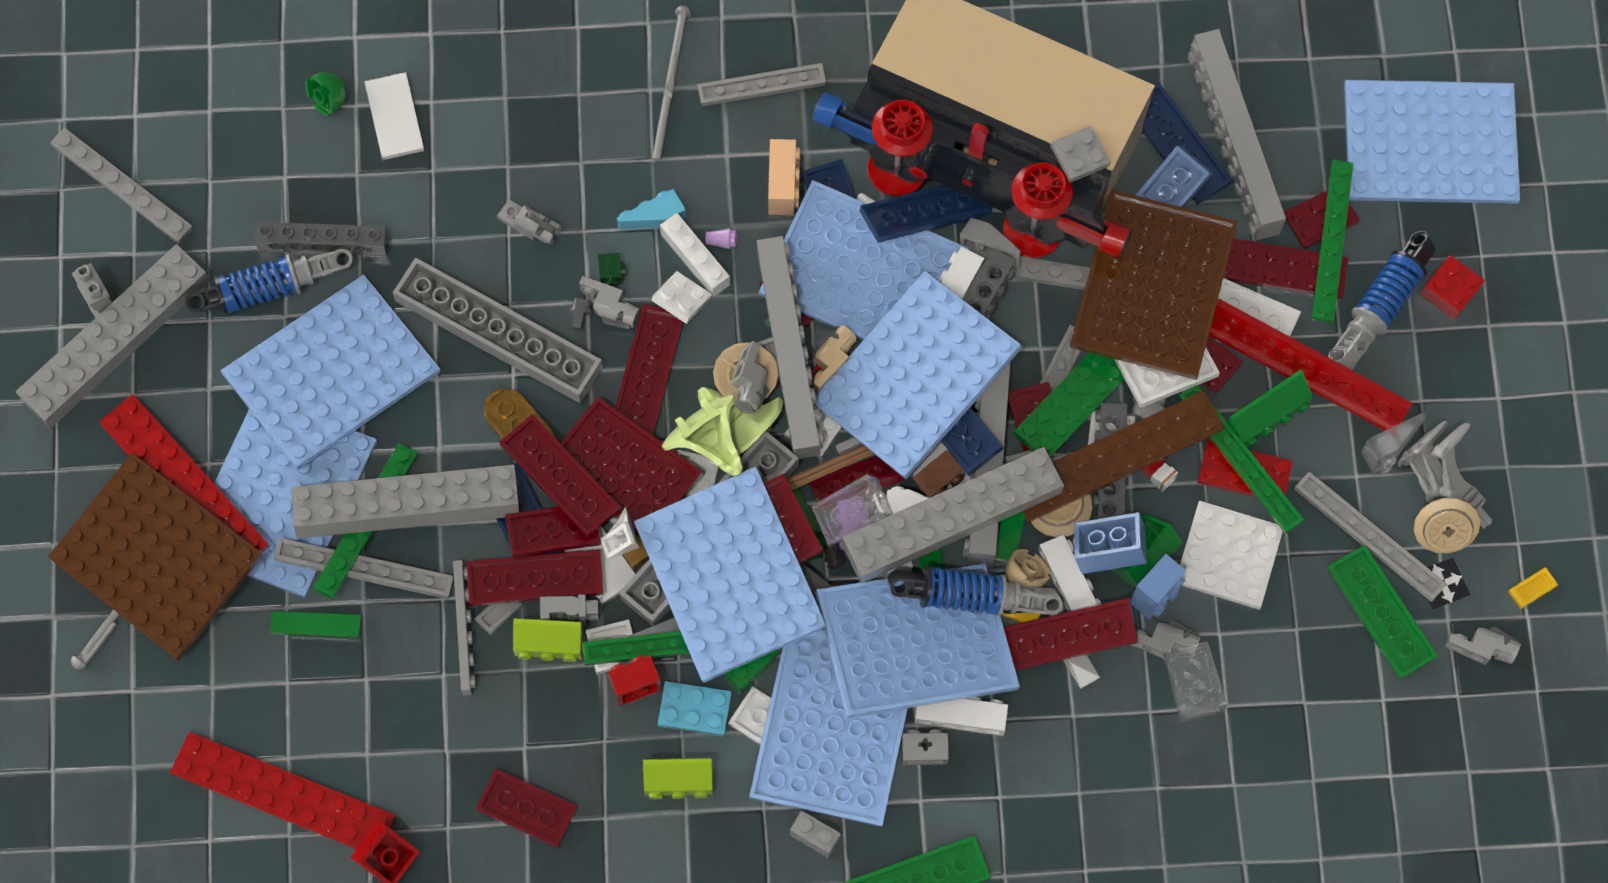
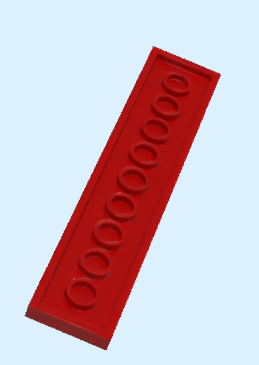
M1218 299L1209 336L1286 378L1301 370L1310 391L1393 436L1395 435L1412 402L1227 302Z
M133 394L99 421L101 426L128 456L131 453L136 455L259 552L263 553L270 547L264 538Z
M188 732L170 771V774L353 849L358 848L377 821L391 829L396 818L392 813L191 732Z

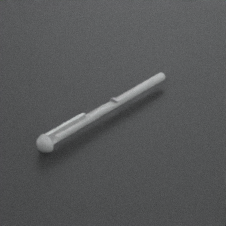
M679 6L675 10L678 20L652 160L654 161L661 160L685 27L684 22L686 17L691 16V12L686 6Z
M112 610L78 657L72 656L71 664L75 669L81 670L87 667V664L117 626L115 621L120 614L115 610Z

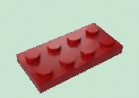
M1207 440L1197 483L1255 497L1215 444ZM1250 451L1283 494L1286 495L1293 461Z

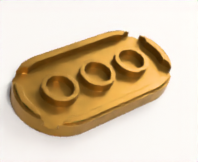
M503 388L495 390L487 397L484 406V416L487 423L501 439L505 438L531 414L554 436L551 428L518 391Z

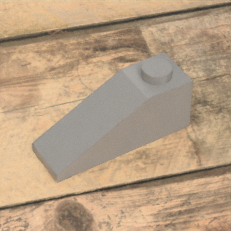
M971 217L960 233V245L985 258L988 257L993 248L1015 259V268L1019 269L1021 251L991 224Z

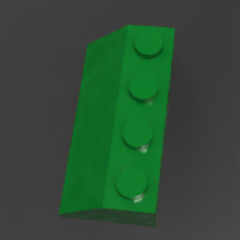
M1299 370L1230 416L1228 424L1248 449L1253 447L1261 436L1267 437L1271 435L1279 424L1283 426L1293 419L1292 416L1297 412L1302 414L1310 408L1309 404L1313 396L1303 372Z

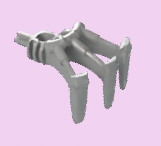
M1443 421L1405 451L1399 459L1398 465L1399 467L1402 465L1411 466L1419 480L1418 483L1426 495L1425 500L1428 503L1442 498H1458L1469 502L1477 510L1480 526L1484 529L1492 523V519L1482 508L1486 499L1476 487L1468 484L1463 479L1455 460V446L1471 425L1469 423L1460 425L1439 445L1434 447V441L1448 425L1447 421Z

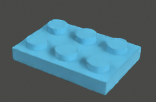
M665 681L658 727L724 737L732 693L726 690Z

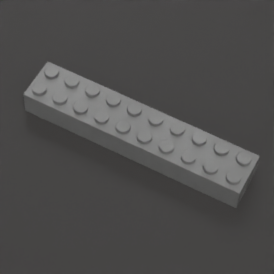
M1216 29L1194 35L1188 59L1191 65L1194 64L1196 82L1201 84L1202 99L1208 104V117L1215 124V137L1217 140L1220 139L1222 144L1221 154L1223 158L1227 159L1229 164L1227 165L1228 174L1234 179L1236 196H1240L1242 214L1246 215L1248 219V231L1250 235L1253 234L1255 241L1280 235L1286 217L1220 31Z
M783 236L757 240V252L792 452L799 459L820 456V449L823 448L822 431H817V428L820 427L818 409L813 410V407L816 406L814 388H809V386H812V375L810 367H806L808 365L807 347H802V344H805L803 325L798 326L801 323L799 304L795 305L797 303L796 285L791 284V282H794L792 263L787 264V262H790L788 242H783Z
M176 244L16 390V394L51 429L185 305V300L189 294L200 291L210 282L207 273Z
M417 258L414 259L393 291L395 302L580 404L603 369L600 358Z
M1010 362L974 403V411H978L975 414L1003 448ZM1004 449L975 471L973 475H970L969 480L1002 466ZM998 522L965 538L962 557L966 558V565L986 563V567L993 566L996 556Z
M766 431L740 458L742 464L741 473L756 467L763 484L781 474L789 478L799 466V458ZM726 474L718 483L734 476ZM649 559L619 592L621 601L651 626H655L671 610V607Z
M1042 447L843 536L842 546L860 583H863L1062 493L1064 485L1045 448Z
M514 465L291 487L294 529L297 539L504 518L505 514L519 513Z

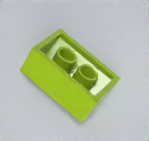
M514 619V655L523 660H530L532 657H541L540 659L544 661H553L554 658H563L565 662H576V659L582 660L584 635L581 622Z
M712 758L643 760L644 794L649 796V799H662L663 796H672L673 799H684L685 795H694L695 798L703 799L708 798V795H713Z

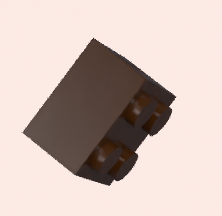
M945 450L912 478L927 498H931L944 492L950 485L952 487L957 486L963 480L964 470L948 450Z

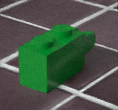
M783 647L726 672L725 680L741 695L770 668L773 660L782 652Z

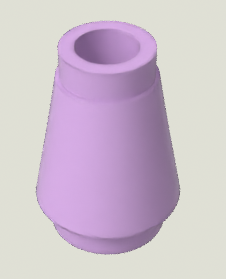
M732 228L706 232V244L732 249V247H737L738 232L737 230H732Z

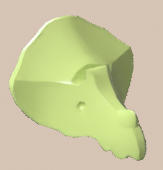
M701 387L698 390L699 402L705 398L711 403L724 397L718 391L710 388ZM780 397L760 406L753 414L743 413L736 407V403H733L729 412V426L731 438L738 455L741 453L745 454L765 431L770 434L773 430L771 424L780 414L784 402Z
M725 396L711 403L704 398L699 402L703 408L692 414L685 421L683 418L678 417L675 420L678 427L668 435L662 444L664 451L678 447L689 448L706 456L727 474L739 476L742 472V464L733 444L729 426V412L735 401L734 396Z

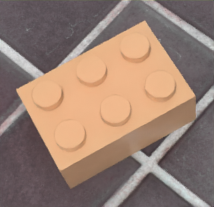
M770 139L768 215L794 216V208L799 207L800 148L796 147V140Z

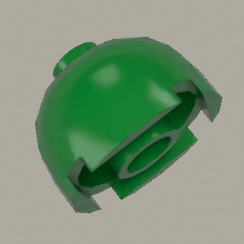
M320 72L312 75L305 81L308 98L313 97L317 103L313 106L321 114L329 115L342 107L346 100V85L337 75L331 72Z

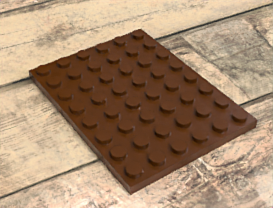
M1112 190L1104 220L1110 223L1113 220L1131 228L1132 232L1122 255L1118 259L1099 251V247L1096 246L1069 348L1197 380L1238 221Z
M131 453L49 554L48 558L172 657L180 661L259 562L263 554Z

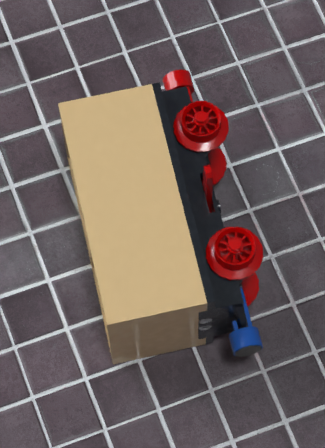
M906 0L868 70L867 82L856 102L846 104L844 99L824 92L814 109L812 120L829 129L836 128L843 131L851 138V144L869 151L868 177L874 187L886 195L896 197L912 193L921 186L925 179L929 178L1004 212L1006 216L1003 226L1004 237L1021 251V256L1028 258L1044 257L1054 252L1061 241L1066 240L1082 248L1086 244L1098 246L1099 251L1118 259L1130 238L1131 228L1113 220L1110 223L1101 217L1108 205L1111 191L1115 190L1139 142L1155 85L966 1ZM1091 126L1111 162L1110 166L1070 183L1050 146L1051 142Z

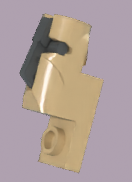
M843 324L833 329L817 342L818 350L815 355V363L824 371L820 370L813 378V388L816 392H820L824 384L830 378L832 379L838 369L849 360L847 353L857 341L854 333Z

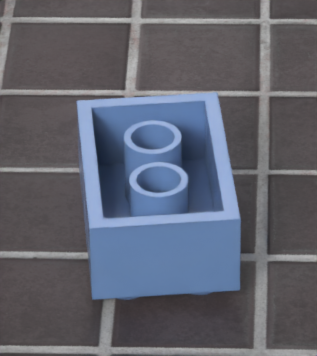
M1176 146L1136 196L1185 208L1213 175V172L1185 148Z
M1139 512L1074 523L1075 560L1081 574L1147 564L1146 527Z
M1165 554L1137 585L1131 599V605L1149 620L1154 616L1158 618L1165 611L1169 603L1168 600L1173 602L1180 594V590L1186 581L1184 579L1186 570Z

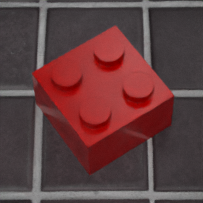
M1450 255L1428 281L1420 295L1453 320H1456L1481 289L1485 280Z
M638 656L632 660L633 662L626 665L624 663L617 664L611 668L612 670L608 671L610 683L619 707L661 691L660 679L651 656Z
M377 821L350 859L382 883H397L420 851L388 826Z

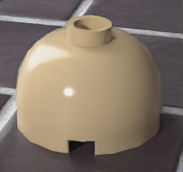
M1018 549L1014 551L1005 567V574L1009 583L1015 581L1019 582L1022 586L1043 587L1050 579L1048 575L1051 571L1047 563L1037 554L1034 557L1027 554L1029 550Z

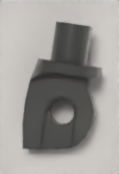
M574 298L573 306L569 307V310L574 313L573 329L582 330L584 316L591 315L590 300Z

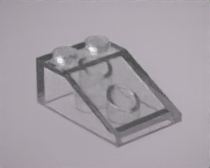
M1426 412L1367 440L1361 454L1373 475L1379 472L1385 474L1393 469L1392 466L1397 462L1399 456L1427 418L1428 414Z
M867 474L811 506L829 546L842 542L843 536L893 515V511L878 478Z
M1208 642L1164 652L1174 701L1181 722L1225 711L1227 701Z

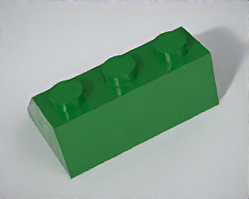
M1144 513L1141 517L1146 527L1147 564L1110 569L1123 581L1134 587H1137L1165 554L1170 557L1183 543L1171 524Z

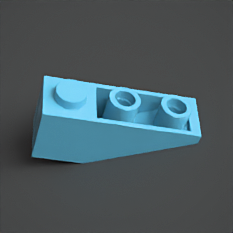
M674 189L660 192L656 198L641 202L637 208L631 211H623L617 217V226L619 229L660 228L663 222L676 213L682 219L686 218V209Z

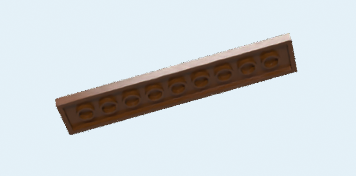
M1205 390L1053 461L1052 463L1064 485L1062 493L1022 511L1027 522L1030 523L1224 431L1225 427Z

